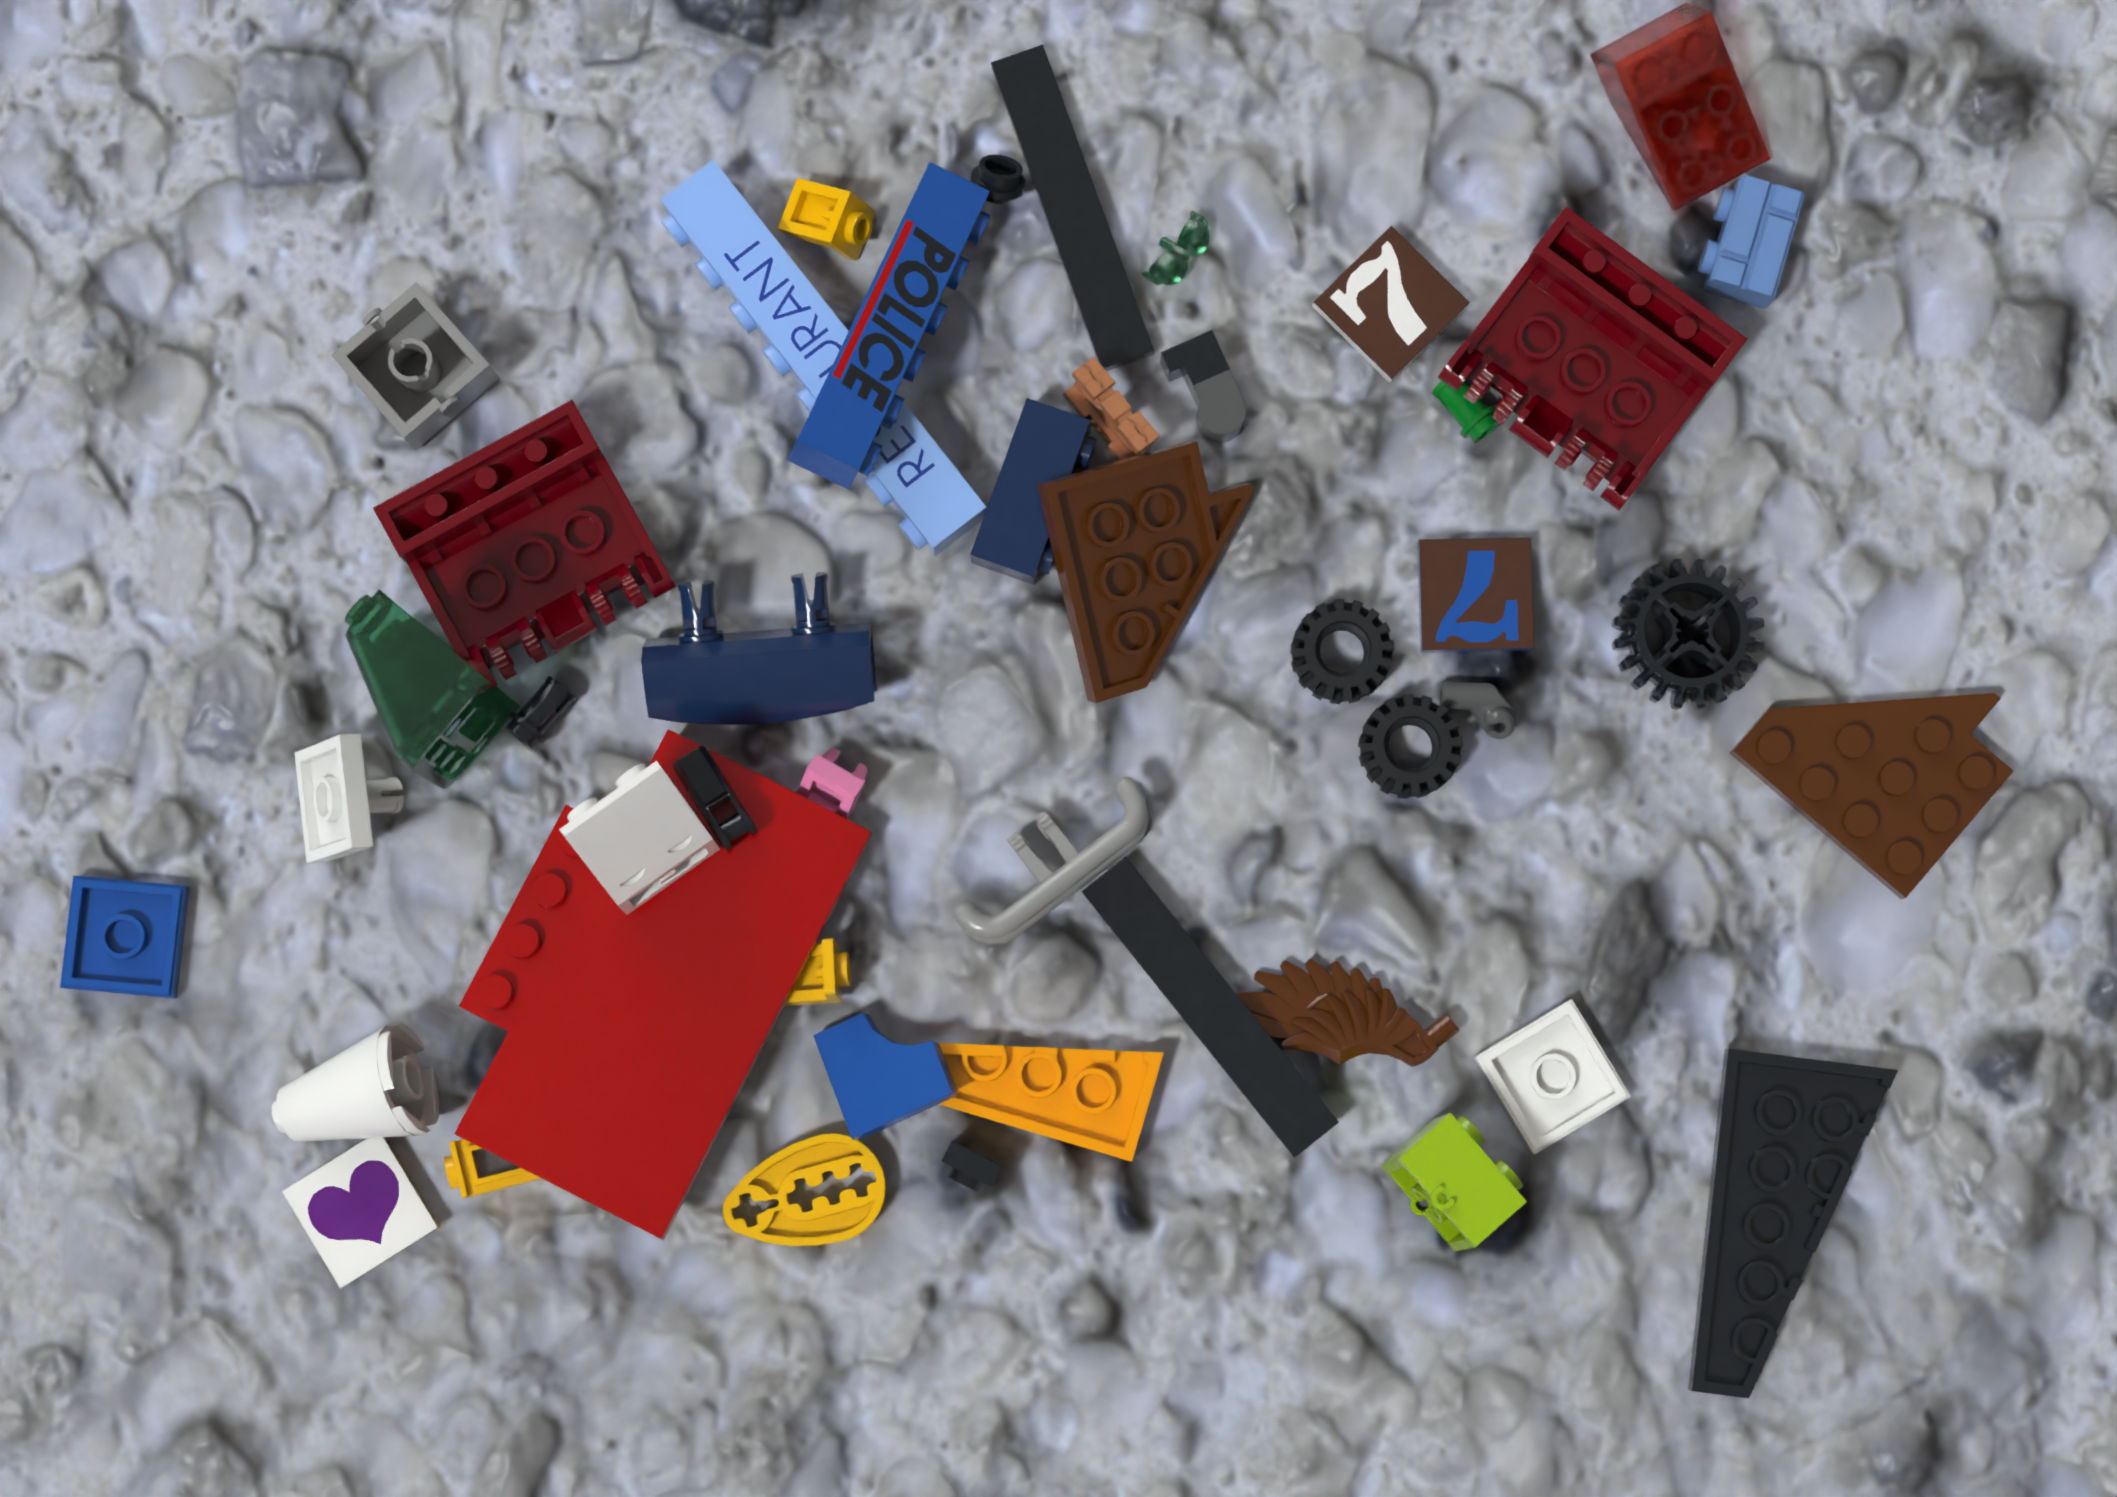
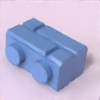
M1740 175L1732 189L1723 187L1713 217L1714 220L1722 222L1717 242L1710 239L1707 240L1698 267L1699 272L1707 274L1703 290L1727 299H1736L1738 302L1761 309L1767 308L1775 299L1805 194L1802 191L1779 184L1773 185L1769 181L1749 175Z

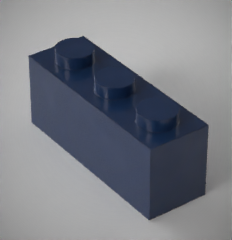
M1029 398L1026 399L970 554L972 564L1035 585L1039 572L1049 575L1055 559L1037 484L1074 474L1076 468L1087 470L1097 441L1096 438L1088 436L1090 432L1089 419Z

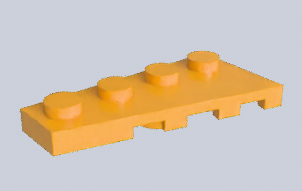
M939 1043L959 1094L939 1105L1132 1162L1164 1052Z

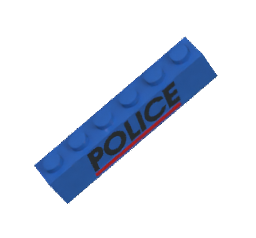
M929 162L787 461L848 490L858 472L867 477L869 476L883 447L873 441L880 425L891 429L905 400L895 394L902 378L913 382L927 353L917 348L924 332L932 336L935 335L948 308L947 305L939 302L945 286L956 290L970 261L960 256L965 243L969 241L977 245L991 216L981 211L990 191Z

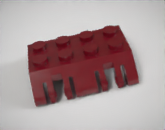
M1565 206L1534 247L1525 264L1470 337L1464 340L1443 368L1438 378L1456 392L1467 379L1473 381V384L1463 396L1473 404L1478 399H1481L1490 387L1499 392L1504 397L1496 406L1492 418L1502 425L1510 414L1515 412L1519 416L1509 430L1546 458L1550 456L1557 445H1560L1564 448V451L1554 464L1564 471L1568 466L1573 465L1581 453L1595 464L1586 474V480L1583 485L1594 491L1601 480L1605 478L1610 483L1600 497L1619 511L1748 338Z
M573 400L566 402L373 508L399 557L410 568L455 651L453 656L476 696L498 685L491 667L496 665L505 681L517 675L515 664L508 653V650L522 643L529 657L533 658L536 663H539L548 658L541 642L542 639L546 638L554 652L557 653L598 630L590 614L593 611H597L605 626L617 620L614 615L615 610L607 597L622 588L628 601L634 604L637 609L648 603L639 587L644 583L647 584L654 598L676 587Z

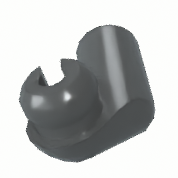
M1441 682L1440 704L1442 703L1449 710H1469L1484 731H1486L1487 735L1492 738L1504 739L1513 732L1516 723V713L1494 685L1473 682Z

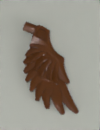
M1309 959L1305 963L1309 974L1285 960L1281 963L1280 968L1286 977L1259 971L1254 974V980L1272 993L1243 992L1237 994L1270 1037L1286 1039L1282 1042L1283 1049L1320 1054L1338 1065L1359 1055L1370 1053L1387 1055L1411 1067H1415L1430 1059L1439 1050L1438 1048L1459 1032L1458 1027L1446 1013L1423 1030L1404 1008L1400 1007L1398 1010L1390 989H1382L1379 978H1371L1368 984L1359 968L1350 970L1349 977L1338 961L1330 964L1331 975L1313 959Z

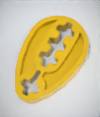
M843 1134L817 1135L782 1149L748 1172L726 1197L723 1204V1216L726 1224L734 1232L765 1243L787 1246H814L845 1241L864 1232L880 1214L886 1197L885 1173L876 1154L863 1142L853 1140L851 1136ZM856 1163H860L864 1172L873 1171L875 1175V1182L867 1185L868 1195L864 1197H859L856 1189L843 1190L840 1192L839 1197L841 1202L831 1204L828 1196L817 1197L812 1200L813 1210L804 1212L800 1203L791 1204L789 1200V1193L797 1190L796 1181L801 1178H805L807 1185L810 1187L824 1183L823 1173L827 1171H833L836 1179L848 1178L852 1175L851 1166ZM745 1193H750L753 1201L763 1200L764 1202L777 1199L779 1202L778 1206L757 1215L758 1224L755 1226H749L746 1218L737 1219L734 1214V1208L742 1205L741 1195Z

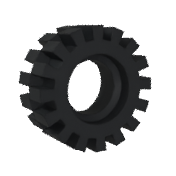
M1334 599L1333 603L1329 604L1324 602L1316 606L1311 613L1306 614L1294 634L1290 650L1293 672L1297 673L1299 677L1298 682L1304 689L1307 687L1313 692L1312 696L1319 700L1325 698L1330 700L1332 704H1340L1345 701H1349V704L1357 702L1360 698L1366 695L1368 697L1383 682L1393 662L1392 652L1394 651V641L1390 640L1389 636L1391 630L1386 622L1382 623L1378 618L1380 614L1373 608L1371 610L1362 606L1363 602L1354 600L1353 603L1344 602V599ZM1347 631L1354 634L1360 640L1364 655L1361 664L1355 670L1347 673H1338L1332 671L1324 664L1320 655V646L1323 639L1330 633Z
M1404 694L1400 698L1395 699L1393 697L1385 701L1367 719L1362 728V734L1359 737V760L1361 767L1364 766L1367 771V778L1371 783L1375 782L1381 787L1379 790L1386 794L1398 795L1397 798H1420L1438 790L1453 776L1462 757L1460 751L1463 747V737L1459 736L1458 728L1460 726L1456 718L1452 719L1448 715L1449 709L1442 703L1439 706L1432 702L1433 698L1424 695L1419 698L1413 697V694ZM1402 726H1417L1429 736L1432 752L1429 760L1424 765L1417 768H1406L1397 764L1391 757L1389 739L1392 733Z

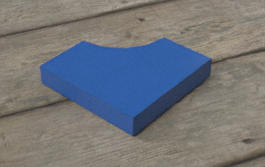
M862 1012L813 1035L853 1140L860 1141L959 1095L939 1043L929 1041L912 1046L895 1043L879 1031L869 1014Z

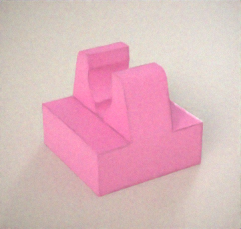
M836 748L829 749L822 756L816 753L805 770L797 793L848 819L854 811L865 784L867 767L859 763L855 771L850 773L836 765L841 752Z

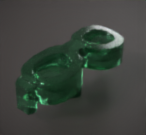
M1192 210L1190 218L1178 237L1177 243L1167 237H1162L1159 241V246L1167 250V252L1151 265L1149 271L1144 270L1141 273L1144 278L1156 285H1161L1162 283L1174 285L1181 281L1188 271V259L1191 256L1199 257L1202 255L1209 244L1210 235L1206 218Z

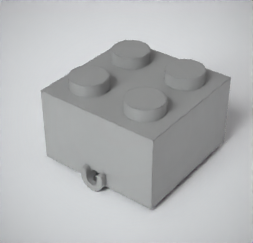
M417 282L383 311L380 308H376L368 313L362 321L365 326L331 354L335 361L415 451L500 379L490 364ZM376 316H379V318L375 322L370 323L372 319H374Z

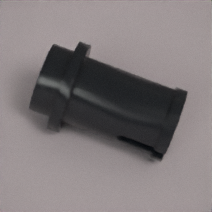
M547 676L545 682L518 713L512 711L509 714L512 720L505 728L530 749L537 742L544 744L546 738L543 735L576 698L551 676Z

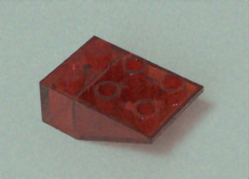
M1684 3L1590 54L1613 109L1672 210L1680 209L1770 160L1711 11Z

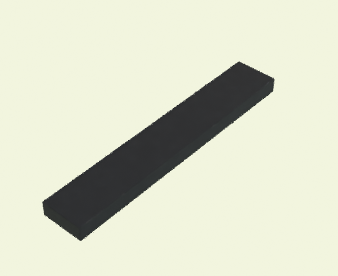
M1040 45L991 62L992 72L1096 359L1103 366L1104 370L1109 371L1154 355L1152 343L1044 46Z
M1124 857L1082 891L1083 895L1294 1158L1339 1123L1127 857Z

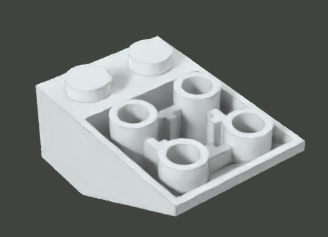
M657 761L648 767L642 763L626 771L616 781L618 787L616 790L600 801L597 798H590L579 804L568 814L567 819L569 823L559 829L626 915L720 850L712 836Z

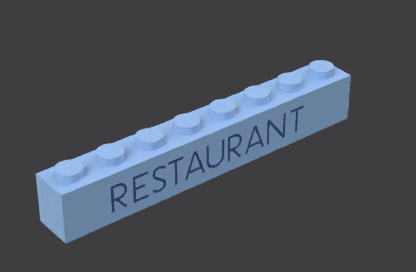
M713 159L660 199L668 215L661 223L681 248L689 242L702 258L695 263L700 274L714 291L723 285L735 302L728 308L748 334L757 329L769 345L762 352L782 377L791 372L803 387L796 395L810 413L849 331ZM903 402L891 429L880 425L873 441L883 447L870 472L871 475L864 482L883 507L893 502L905 519L898 526L918 551L926 545L933 555L937 556L980 523L984 518L987 507Z

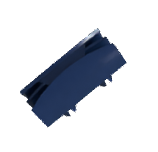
M825 572L816 573L813 600L809 599L803 573L791 576L796 625L791 626L789 629L723 633L722 630H717L714 598L715 582L704 580L700 609L697 608L691 582L678 584V590L680 591L684 633L679 634L678 637L647 639L642 647L641 664L648 718L695 724H765L827 715L875 701L874 692L877 690L871 623L836 625L835 622H830L827 592L828 574Z

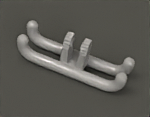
M1131 777L1119 779L1116 784V792L1119 802L1125 809L1123 818L1080 853L1077 852L1045 810L1034 818L1040 832L1047 840L1053 843L1065 862L1054 873L1034 854V849L1029 842L1017 832L1006 839L1040 884L996 916L981 914L972 903L967 901L957 904L954 909V917L960 927L976 941L988 945L1005 944L1019 937L1133 849L1144 837L1149 823L1146 798L1139 784Z

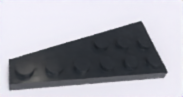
M1735 1049L1724 1050L1688 1390L1742 1398L1750 1397L1778 1336L1776 1334L1791 1300H1794L1803 1281L1801 1280L1812 1253L1816 1252L1852 1173V1165L1865 1137L1869 1135L1877 1118L1875 1116L1887 1088L1891 1087L1898 1070Z

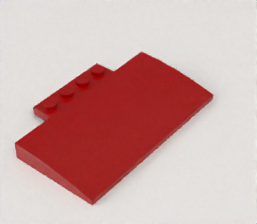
M669 729L664 735L649 766L655 761L660 764L720 850L626 915L559 829L569 823L567 816L574 809L565 805L459 1004V1007L508 1033L454 1133L662 1240L665 1239L873 835L871 831L707 748L758 831L754 836L748 832L731 843L733 849L727 852L672 767L678 759L702 745ZM728 801L711 813L717 823L720 824L736 814L737 811L731 802Z

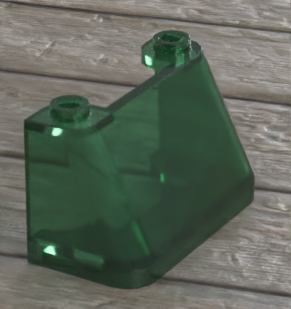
M379 589L372 598L369 595L360 598L347 613L344 619L349 625L345 634L347 642L396 758L415 774L442 789H447L462 776L511 719L509 714L512 711L516 713L521 706L497 686L484 692L491 684L485 677L459 657L450 646L419 620L409 615ZM480 690L484 692L476 696Z

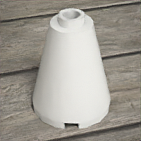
M401 1022L388 1025L284 1085L278 1090L277 1099L272 1104V1116L277 1129L283 1134L286 1133L295 1142L419 1136L431 1131L427 1126L436 1124L439 1118V1094L433 1067L422 1070L417 1057V1052L425 1050L421 1040L411 1027Z

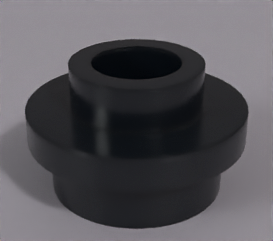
M994 154L981 158L979 165L972 170L970 182L990 191L986 201L995 204H1004L1021 197L1026 185V180L1022 175L1023 168L1021 164L1004 155Z

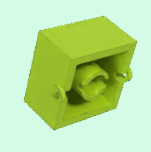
M1448 1113L1428 1122L1380 1165L1410 1199L1411 1211L1415 1215L1425 1216L1454 1251L1477 1247L1527 1201L1518 1191L1523 1187V1184L1514 1171L1501 1160L1494 1164L1480 1146L1485 1140L1477 1128L1464 1116L1457 1120L1451 1113ZM1424 1199L1427 1202V1207L1419 1210L1416 1207V1202H1421Z

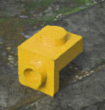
M834 938L822 939V944H816L785 1006L842 1002L841 987L851 985L850 959L848 952L840 953V947Z

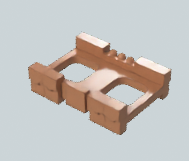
M1092 357L1073 371L1072 377L1076 381L1072 387L1064 392L1063 396L1081 417L1088 418L1090 416V424L1092 426L1097 425V433H1104L1102 438L1104 441L1111 442L1107 449L1113 457L1120 461L1148 453L1152 444L1159 439L1160 435L1139 410L1134 414L1130 411L1131 405L1118 390L1114 391L1111 388L1115 381L1104 370L1098 360Z

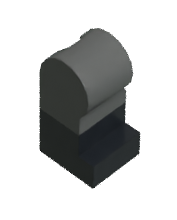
M1213 330L1162 351L1160 364L1168 381L1171 382L1183 376L1198 408L1196 422L1201 434L1208 440L1218 443L1231 441L1238 436L1245 421L1246 405Z

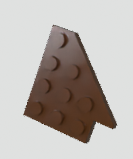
M1197 441L1182 442L1037 484L1087 699L1090 702L1098 703L1147 688L1254 492L1252 483H1240L1209 492Z
M1995 693L1771 708L1759 717L1729 752L1900 899L1907 898L2013 773L2009 766L1971 735L2001 699Z

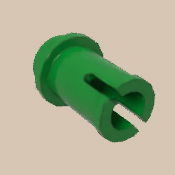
M1441 381L1433 389L1432 395L1438 398L1463 428L1460 431V435L1463 438L1470 437L1474 443H1477L1497 428L1500 423L1492 418L1495 413V405L1488 407L1482 399H1478L1473 404L1463 397L1471 386L1467 381L1457 392Z

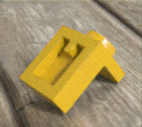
M797 178L777 229L788 237L832 248L844 258L856 261L859 258L863 245L871 236L875 210L851 191Z

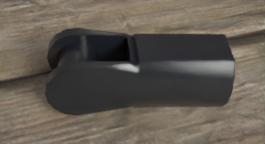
M706 746L694 749L673 764L674 771L727 852L733 849L731 843L748 832L752 836L758 833L751 817ZM730 801L737 813L718 824L711 812Z

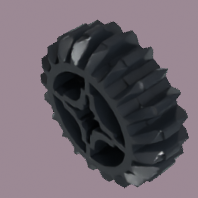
M1674 559L1670 563V578L1660 565H1655L1649 570L1652 585L1645 579L1637 577L1631 583V587L1638 598L1623 595L1618 602L1622 610L1631 616H1616L1611 624L1617 630L1628 632V636L1619 637L1612 642L1613 650L1623 651L1629 649L1631 656L1626 657L1618 664L1620 671H1628L1636 666L1641 672L1640 675L1633 679L1631 686L1638 690L1648 680L1652 682L1655 686L1650 692L1649 700L1654 703L1661 700L1666 690L1671 691L1670 705L1672 709L1676 710L1683 706L1686 693H1689L1693 708L1699 710L1706 706V691L1711 699L1719 704L1727 699V691L1724 684L1735 691L1742 689L1745 686V682L1737 670L1753 673L1758 667V663L1745 654V652H1760L1764 649L1765 645L1764 641L1759 638L1749 636V632H1755L1764 627L1763 618L1747 619L1745 613L1758 604L1755 597H1748L1740 602L1735 594L1743 589L1745 583L1739 578L1728 587L1723 585L1721 582L1726 576L1727 569L1721 565L1712 572L1710 578L1706 577V564L1703 559H1696L1693 562L1690 575H1687L1682 559ZM1676 591H1689L1700 594L1710 601L1700 610L1690 611L1685 610L1676 602L1670 604L1663 595ZM1649 609L1657 615L1655 622L1662 629L1664 636L1663 645L1654 656L1650 653L1645 639V620ZM1722 613L1728 622L1731 638L1726 659L1719 653L1721 647L1715 641L1712 632L1714 622ZM1704 616L1706 618L1705 621L1697 628L1699 634L1694 637V639L1699 640V644L1692 640L1686 645L1682 644L1675 651L1670 652V648L1679 640L1677 635L1682 631L1676 628L1677 624L1685 628L1689 624L1693 625ZM1685 657L1692 659L1700 667L1706 664L1714 674L1701 678H1686L1675 675L1665 668L1676 658Z

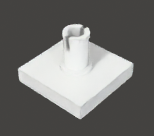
M361 733L340 734L295 752L306 862H329L373 847L370 814L399 813L401 811L404 795L381 796L390 795L391 791L403 790L400 780L397 777L366 780Z

